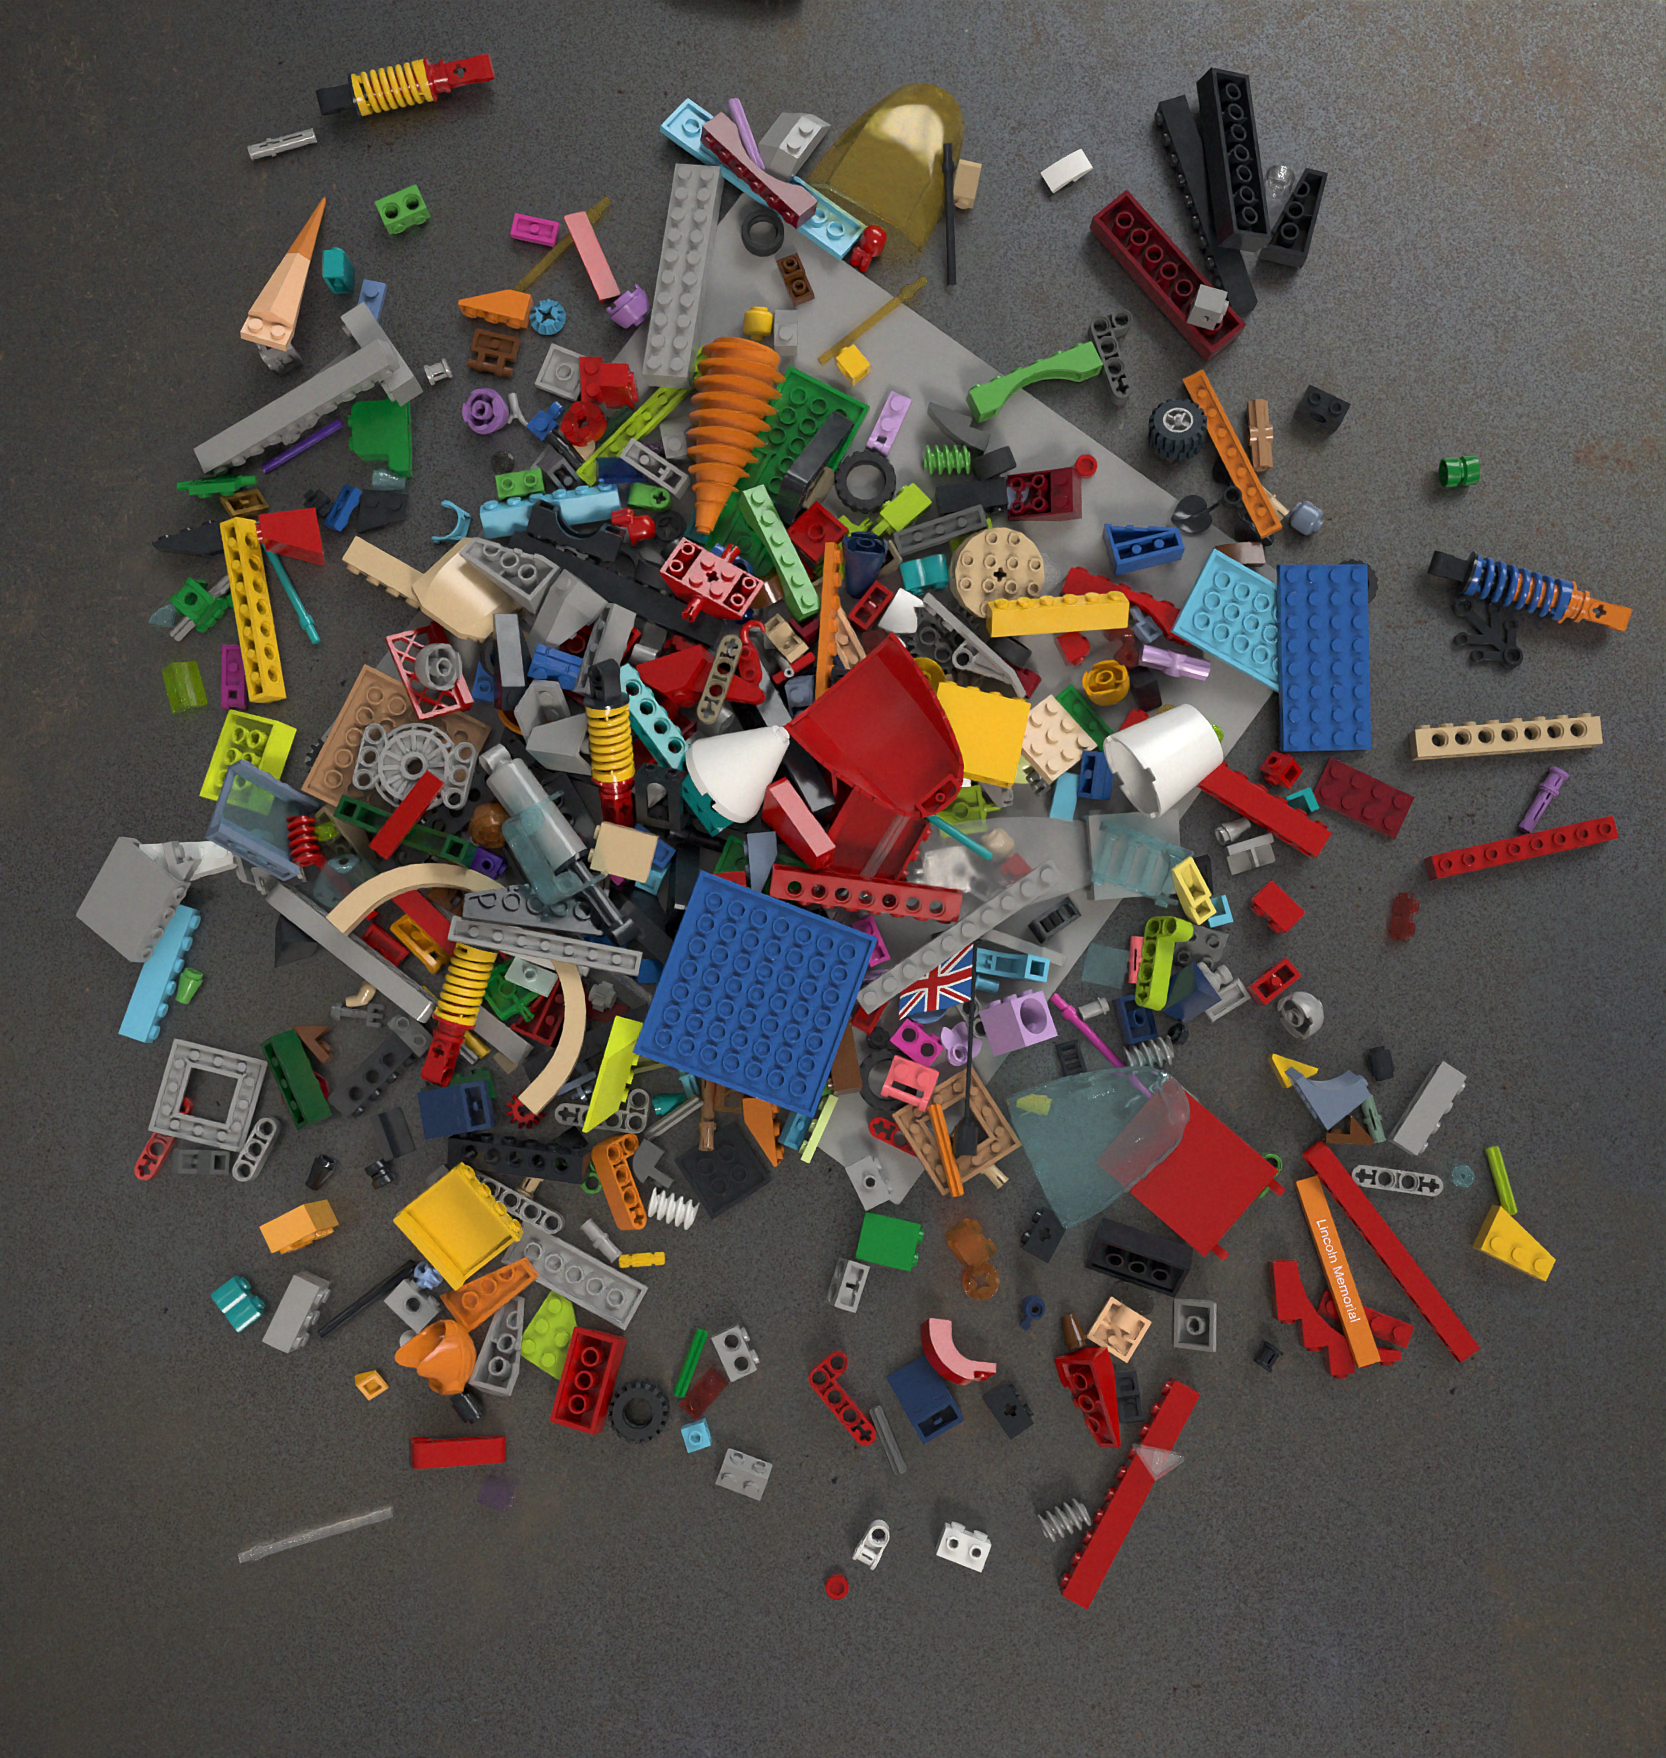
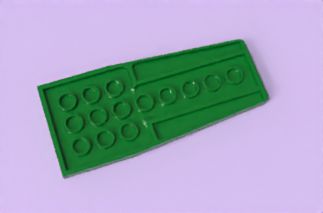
M788 366L784 374L786 381L780 383L776 389L780 392L781 398L770 400L769 405L777 413L772 416H765L763 419L772 429L766 432H759L757 436L765 443V446L753 448L751 452L758 459V462L745 465L743 470L750 477L739 478L735 485L739 492L731 493L726 502L728 506H724L705 544V550L709 552L717 543L724 548L728 544H734L731 549L732 551L737 546L740 550L738 556L753 566L754 577L766 575L775 565L760 537L746 523L737 504L742 492L764 484L774 505L786 472L830 415L837 411L854 421L855 425L848 438L826 465L835 474L870 410V406L791 366ZM802 508L799 517L806 512V509ZM782 521L785 530H787L790 525ZM744 564L738 567L746 572V566Z

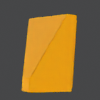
M376 1370L354 1376L355 1385L368 1400L389 1388V1385Z

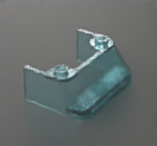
M562 790L512 816L502 825L503 836L541 902L548 905L555 904L580 892L609 874L606 869L584 882H581L580 878L570 871L555 876L535 841L532 833L541 829L545 821L540 807L563 795L564 792Z

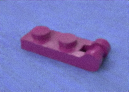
M222 645L221 706L223 710H230L231 707H238V709H247L248 707L247 682L240 645ZM231 692H237V698H231Z

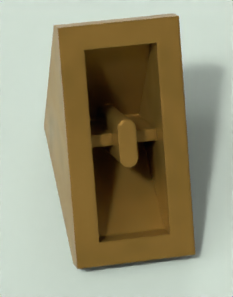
M259 489L220 497L221 503L231 518L241 517L252 520L269 509V505Z

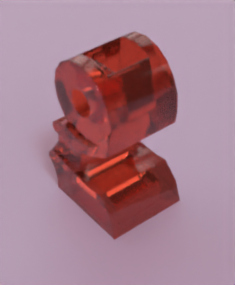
M1127 626V628L1105 631L1103 635L1106 640L1110 642L1120 640L1122 642V647L1114 654V660L1118 661L1119 665H1124L1127 670L1133 668L1139 659L1138 652L1132 648L1135 644L1134 630Z

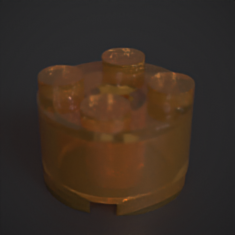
M964 1218L944 1233L943 1238L949 1239L946 1244L961 1264L966 1262L969 1265L966 1270L972 1274L994 1257V1252L997 1251V1248L989 1238L986 1240L982 1235L983 1228L976 1219Z

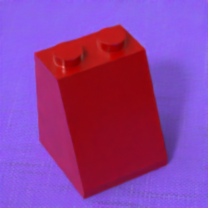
M315 508L258 515L259 523H255L259 544L264 543L266 551L320 566L325 565Z

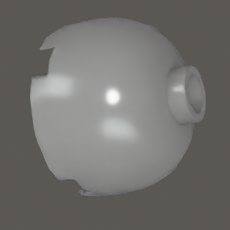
M443 643L425 646L417 654L414 663L415 674L421 684L427 688L446 691L455 686L453 684L456 679H460L462 674L461 656L451 648V645Z
M1293 992L1278 1001L1277 1010H1281L1284 1018H1280L1281 1023L1293 1037L1298 1038L1301 1036L1303 1037L1302 1039H1307L1321 1028L1324 1021L1323 1006L1320 1000L1307 992Z

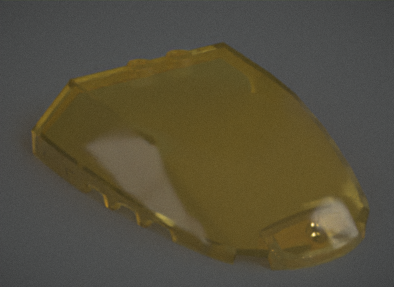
M913 83L902 86L874 104L843 132L819 161L806 180V183L811 187L829 189L900 229L916 245L918 251L922 253L941 217L945 205L944 173H942L941 163L944 162V143H952L953 162H955L953 180L956 175L965 132L961 107L950 93L936 85Z

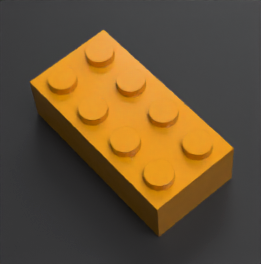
M326 1199L303 1204L259 1228L271 1253L280 1251L282 1255L293 1250L302 1249L312 1244L313 1240L332 1234L334 1232L333 1228L339 1225Z

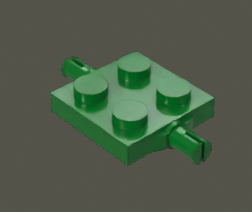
M245 474L203 477L183 482L178 481L177 490H189V495L197 494L198 498L212 496L211 493L219 492L221 496L234 495V491H239L240 487L257 485L256 475L245 476Z
M514 957L497 966L493 963V969L490 971L491 976L487 979L488 985L484 988L486 991L484 998L503 1022L520 1012L526 1022L530 1021L528 1016L533 1019L534 1015L527 1006L539 994L505 979V975Z

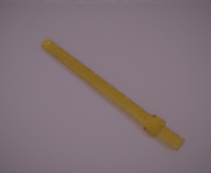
M604 196L595 207L591 206L586 211L590 224L592 222L595 223L601 217L600 214L612 203L607 196ZM570 232L512 290L523 292L573 242Z
M922 275L911 285L907 284L900 290L901 293L818 357V362L822 366L826 364L842 348L854 342L905 300L909 301L916 296L915 293L928 283L927 278Z

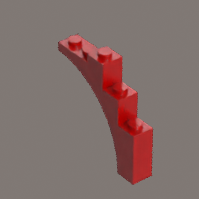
M1293 1259L1268 1261L1273 1318L1280 1320L1281 1324H1293L1295 1319H1297L1299 1345L1307 1348V1351H1321V1347H1323L1325 1372L1333 1375V1378L1343 1379L1348 1378V1374H1355V1362L1347 1339L1331 1328L1314 1309L1301 1283L1297 1261ZM1377 1347L1381 1359L1379 1361L1380 1365H1394V1361L1402 1360L1400 1350Z

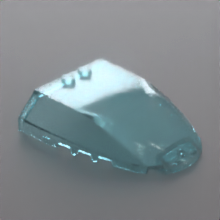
M1141 1065L1113 1067L1072 1074L1033 1086L1005 1098L1010 1121L1048 1205L1065 1230L1079 1225L1109 1207L1114 1200L1123 1194H1127L1135 1184L1145 1179L1148 1173L1158 1164H1161L1179 1145L1190 1118L1189 1102L1179 1082L1167 1072Z

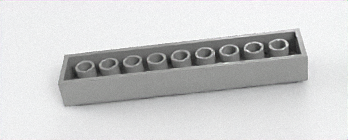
M675 165L642 370L647 386L692 389L724 186V178L720 166Z

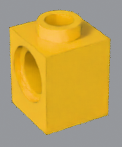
M854 344L849 348L847 346L842 348L837 353L836 366L852 386L870 373L871 364Z

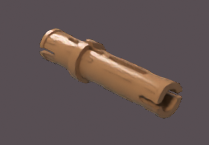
M701 1079V1098L704 1104L700 1107V1122L697 1124V1128L700 1129L698 1149L708 1151L709 1148L711 1151L714 1150L713 1137L714 1130L716 1129V1123H714L715 1083Z

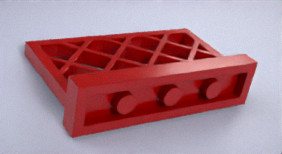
M432 621L428 626L385 637V642L419 722L457 711H470L474 701L462 674L460 679H456L453 688L446 691L437 690L441 694L438 700L435 701L425 696L428 689L426 686L422 694L412 690L411 683L413 679L418 682L420 681L416 677L415 671L411 673L402 666L405 659L415 663L416 658L408 655L411 646L419 650L425 647L414 641L418 635L426 633L429 640L428 645L435 643L449 644L444 629L439 623ZM401 640L409 645L404 653L395 649L393 642ZM443 694L453 698L455 705L448 707L439 702ZM422 700L434 706L432 712L422 714L419 707Z

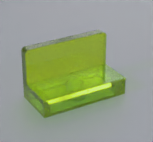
M196 661L170 663L161 670L173 714L182 713L189 707H199L208 704Z

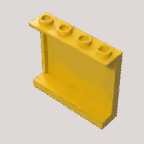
M952 681L939 682L936 696L947 715L963 755V778L1011 789L1016 777L1031 703H1027L1025 699L1019 697L1006 698L998 692H981L979 688L973 686L960 687Z
M462 1161L400 1210L393 1219V1222L455 1291L463 1286L466 1279L514 1241H520L524 1233L519 1221L510 1217L504 1204L496 1201L491 1195L489 1187L484 1183L481 1184L475 1177L474 1170Z

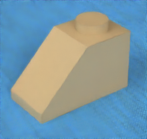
M959 160L954 184V205L956 207L973 209L982 164Z

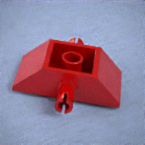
M683 537L660 569L659 574L676 596L688 602V605L681 613L685 620L690 616L688 622H694L701 610L716 619H742L765 582L732 564L740 554L737 546L734 547L733 551L731 550L734 544H728L722 555L718 557Z

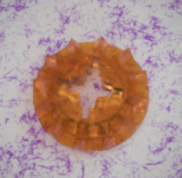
M976 1262L968 1266L964 1271L962 1286L966 1294L972 1299L983 1301L992 1298L998 1291L1000 1278L992 1265L985 1262ZM985 1272H987L985 1275V1281L988 1282L990 1286L988 1287L982 1285L976 1291L977 1282L974 1278H972V1276L980 1278L982 1275H984Z

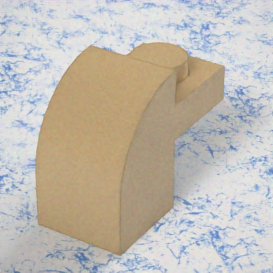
M778 613L764 624L766 631L763 633L790 663L800 659L804 652L809 649Z

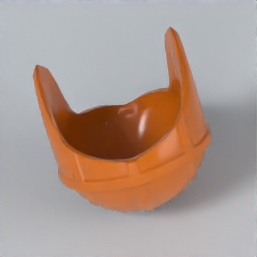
M445 1319L427 1326L397 1350L394 1358L399 1365L414 1367L417 1369L419 1376L428 1378V1385L431 1390L440 1393V1395H453L463 1392L465 1384L474 1371L476 1348L471 1336L460 1324L454 1320Z

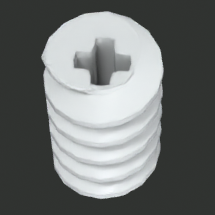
M655 1187L647 1208L648 1217H652L657 1212V1220L660 1221L666 1215V1223L669 1224L675 1219V1226L678 1227L684 1222V1229L687 1230L693 1224L700 1202L693 1208L691 1199L686 1204H683V1196L674 1201V1193H671L666 1198L665 1190H662L657 1195V1188Z

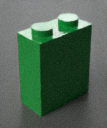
M865 1211L855 1259L911 1272L912 1266H917L919 1253H916L915 1250L917 1243H922L924 1230L920 1229L921 1224Z

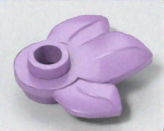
M962 1021L954 1025L951 1030L943 1027L940 1033V1040L946 1049L948 1061L954 1066L965 1064L968 1051V1031L965 1022ZM973 1038L972 1058L976 1057L981 1050V1039Z

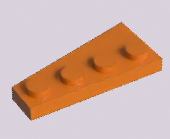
M525 1257L467 1283L456 1291L452 1290L439 1297L458 1324L469 1334L533 1283L540 1275L528 1258Z

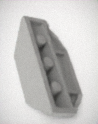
M782 112L758 144L759 154L765 167L764 172L780 181L790 183L829 131L831 125L813 114Z

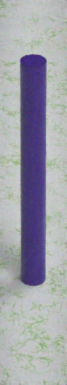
M339 419L333 421L261 465V468L265 474L342 428V423Z

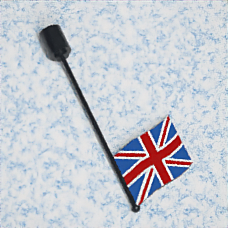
M977 939L900 992L899 1020L916 1013L947 1009L970 1001L964 1121H959V1126H954L953 1155L977 1156L978 1127H973L974 1122H969L977 945L980 944Z

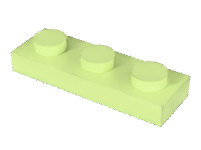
M831 1094L828 1098L823 1097L818 1108L822 1113L818 1120L813 1119L808 1130L812 1133L809 1142L804 1140L799 1150V1153L802 1154L801 1160L810 1163L838 1097Z

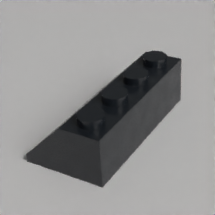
M1103 1217L1095 1233L1085 1268L1175 1298L1191 1269L1193 1247Z

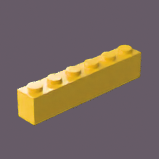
M1110 591L1108 594L1090 592L1081 596L1065 594L1063 597L1041 596L1037 599H1030L1028 597H1020L1017 600L996 599L993 602H987L986 629L991 637L1127 628L1129 601L1119 591Z

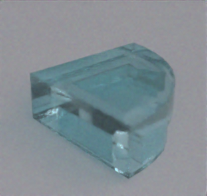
M167 604L151 615L148 623L173 628L177 614L175 606Z

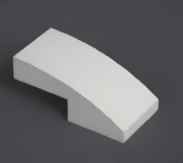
M1079 149L1041 172V175L1050 190L1055 193L1070 181H1077L1091 171L1093 167L1083 150Z

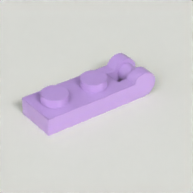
M893 391L890 392L865 449L870 451L876 450L880 452L881 456H888L910 408L912 399ZM880 437L885 439L886 442L883 444L877 440Z

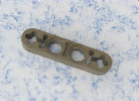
M727 635L720 643L697 709L698 718L704 724L710 725L715 723L723 707L743 648L740 638L736 635ZM732 641H735V645L738 647L733 649L730 654L731 658H735L734 661L728 657H721L722 654L727 656L728 647L725 645L731 644ZM723 662L731 666L729 673L725 675L717 671L718 665ZM720 685L723 688V692L720 696L713 697L709 693L710 687ZM706 698L712 702H719L718 705L713 703L712 712L714 716L709 715L708 719L705 718L702 712L707 710L710 704L709 701H705Z

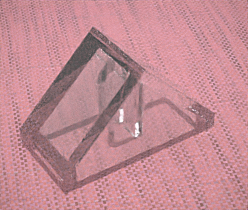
M1040 552L1043 559L1045 579L1038 598L1051 595L1067 577V574L1045 552Z
M1133 1443L1134 1451L1155 1481L1184 1462L1185 1457L1180 1452Z

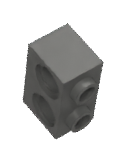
M401 1009L387 1025L419 1058H425L428 1055L434 1035L424 1023L416 1020Z

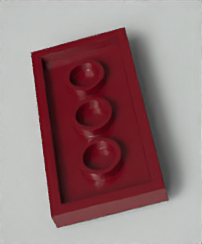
M1332 757L1328 759L1313 790L1318 804L1391 839H1396L1415 798Z

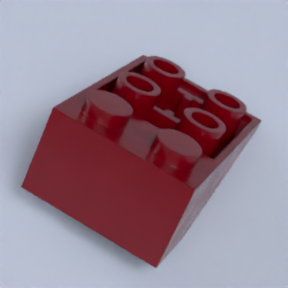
M1074 467L1007 475V487H1011L1012 490L1017 492V500L1011 503L1008 510V521H1067L1082 519L1081 473ZM1026 487H1028L1029 494L1023 503L1021 501V498H1023L1021 492L1025 491ZM1016 504H1021L1019 507L1014 508Z

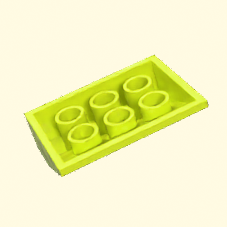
M230 709L199 796L217 801L228 767L241 759L251 762L256 768L270 773L275 779L280 780L297 729L276 720ZM235 775L226 805L267 816L273 796Z
M616 1015L582 1132L587 1133L617 1112L621 1101L626 1102L629 1089L625 1088L626 1083L631 1084L635 1072L631 1070V1065L636 1066L639 1055L632 1053L643 1023Z

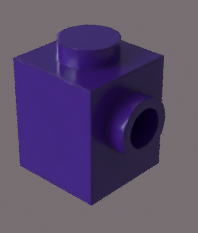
M483 846L478 847L470 869L495 881L505 875L508 868L505 865L507 858Z

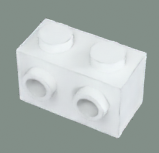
M952 1521L951 1524L945 1522L935 1552L940 1557L982 1572L991 1548V1542L987 1539L988 1535L977 1530L971 1533L966 1531L965 1526Z

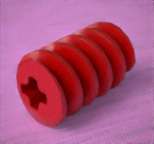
M301 815L286 818V822L289 823L286 829L290 832L287 838L291 841L288 847L292 850L289 855L290 858L294 859L291 862L299 867L312 865L314 860L321 858L319 854H313V851L320 849L318 845H312V842L318 840L317 836H311V833L316 832L317 828L310 827V824L315 823L316 819Z

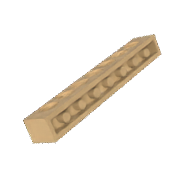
M1591 713L1576 715L1577 718H1568V715L1554 716L1553 720H1545V717L1541 716L1533 717L1531 721L1522 722V718L1509 719L1508 723H1499V720L1485 721L1484 725H1476V722L1472 721L1464 722L1462 726L1453 727V723L1440 724L1439 728H1430V725L1416 726V729L1409 733L1411 760L1592 748L1603 744L1600 716L1591 717ZM1571 726L1577 729V736L1572 735L1570 731ZM1548 728H1551L1554 731V738H1551L1548 735ZM1525 729H1527V730H1529V731L1531 732V734H1532L1531 740H1529V739H1527V738L1525 737V735H1524V730H1525ZM1502 731L1509 735L1508 741L1502 739ZM1478 733H1483L1485 735V743L1480 742V740L1478 739ZM1456 734L1463 738L1462 745L1455 741ZM1432 736L1439 738V747L1432 743Z

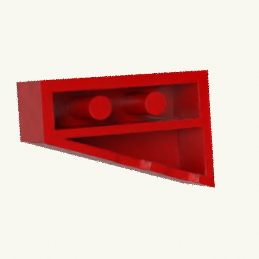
M559 976L548 997L540 995L531 1006H528L534 1018L531 1019L528 1016L530 1021L526 1022L523 1016H521L516 1023L514 1022L509 1027L553 1048L558 1047L565 1019L564 993ZM582 983L583 990L585 991L587 984Z

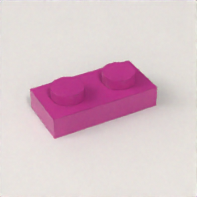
M515 213L510 235L511 238L555 247L560 224L555 221Z

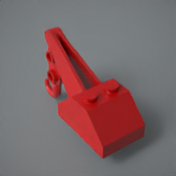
M750 620L739 631V638L743 646L738 661L741 678L733 675L725 698L726 701L760 705L765 700V692L759 688L763 674L758 650L748 636L749 630L755 626L759 627L762 632L766 631L764 624L760 621ZM697 645L636 665V670L640 675V680L655 693L672 700L680 707L688 708L700 702L715 657L703 646ZM719 666L717 667V671L720 674L725 675L729 673ZM713 685L709 689V693L713 697H718L723 692V688L720 685Z

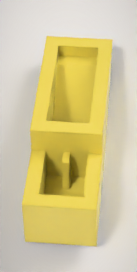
M1189 856L1171 869L1172 879L1179 901L1189 922L1200 925L1214 915L1216 910L1209 898L1211 893L1193 858Z

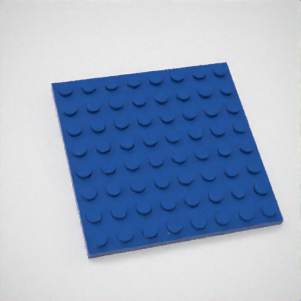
M700 870L632 1053L813 1118L878 938Z

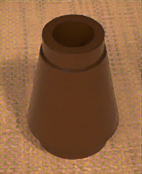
M1075 1313L1061 1317L1064 1345H1067L1068 1350L1086 1346L1085 1339L1087 1337Z

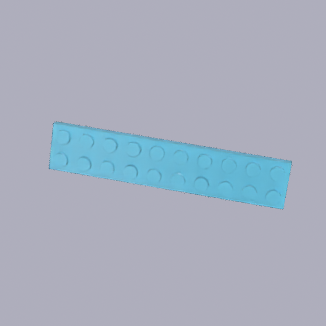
M687 98L660 126V132L707 166H720L722 176L783 220L782 216L774 209H771L763 198L755 194L749 185L735 175L734 171L726 164H723L710 149L704 147L700 141L702 126L714 116ZM795 175L789 184L803 186L818 200L815 215L800 226L797 231L841 261L860 239L863 230L867 226Z

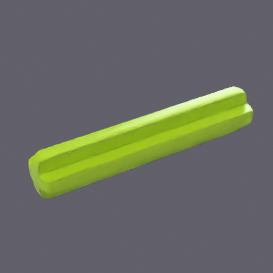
M1498 1146L1488 1147L1485 1151L1501 1207L1509 1215H1514L1517 1213V1207L1500 1148Z

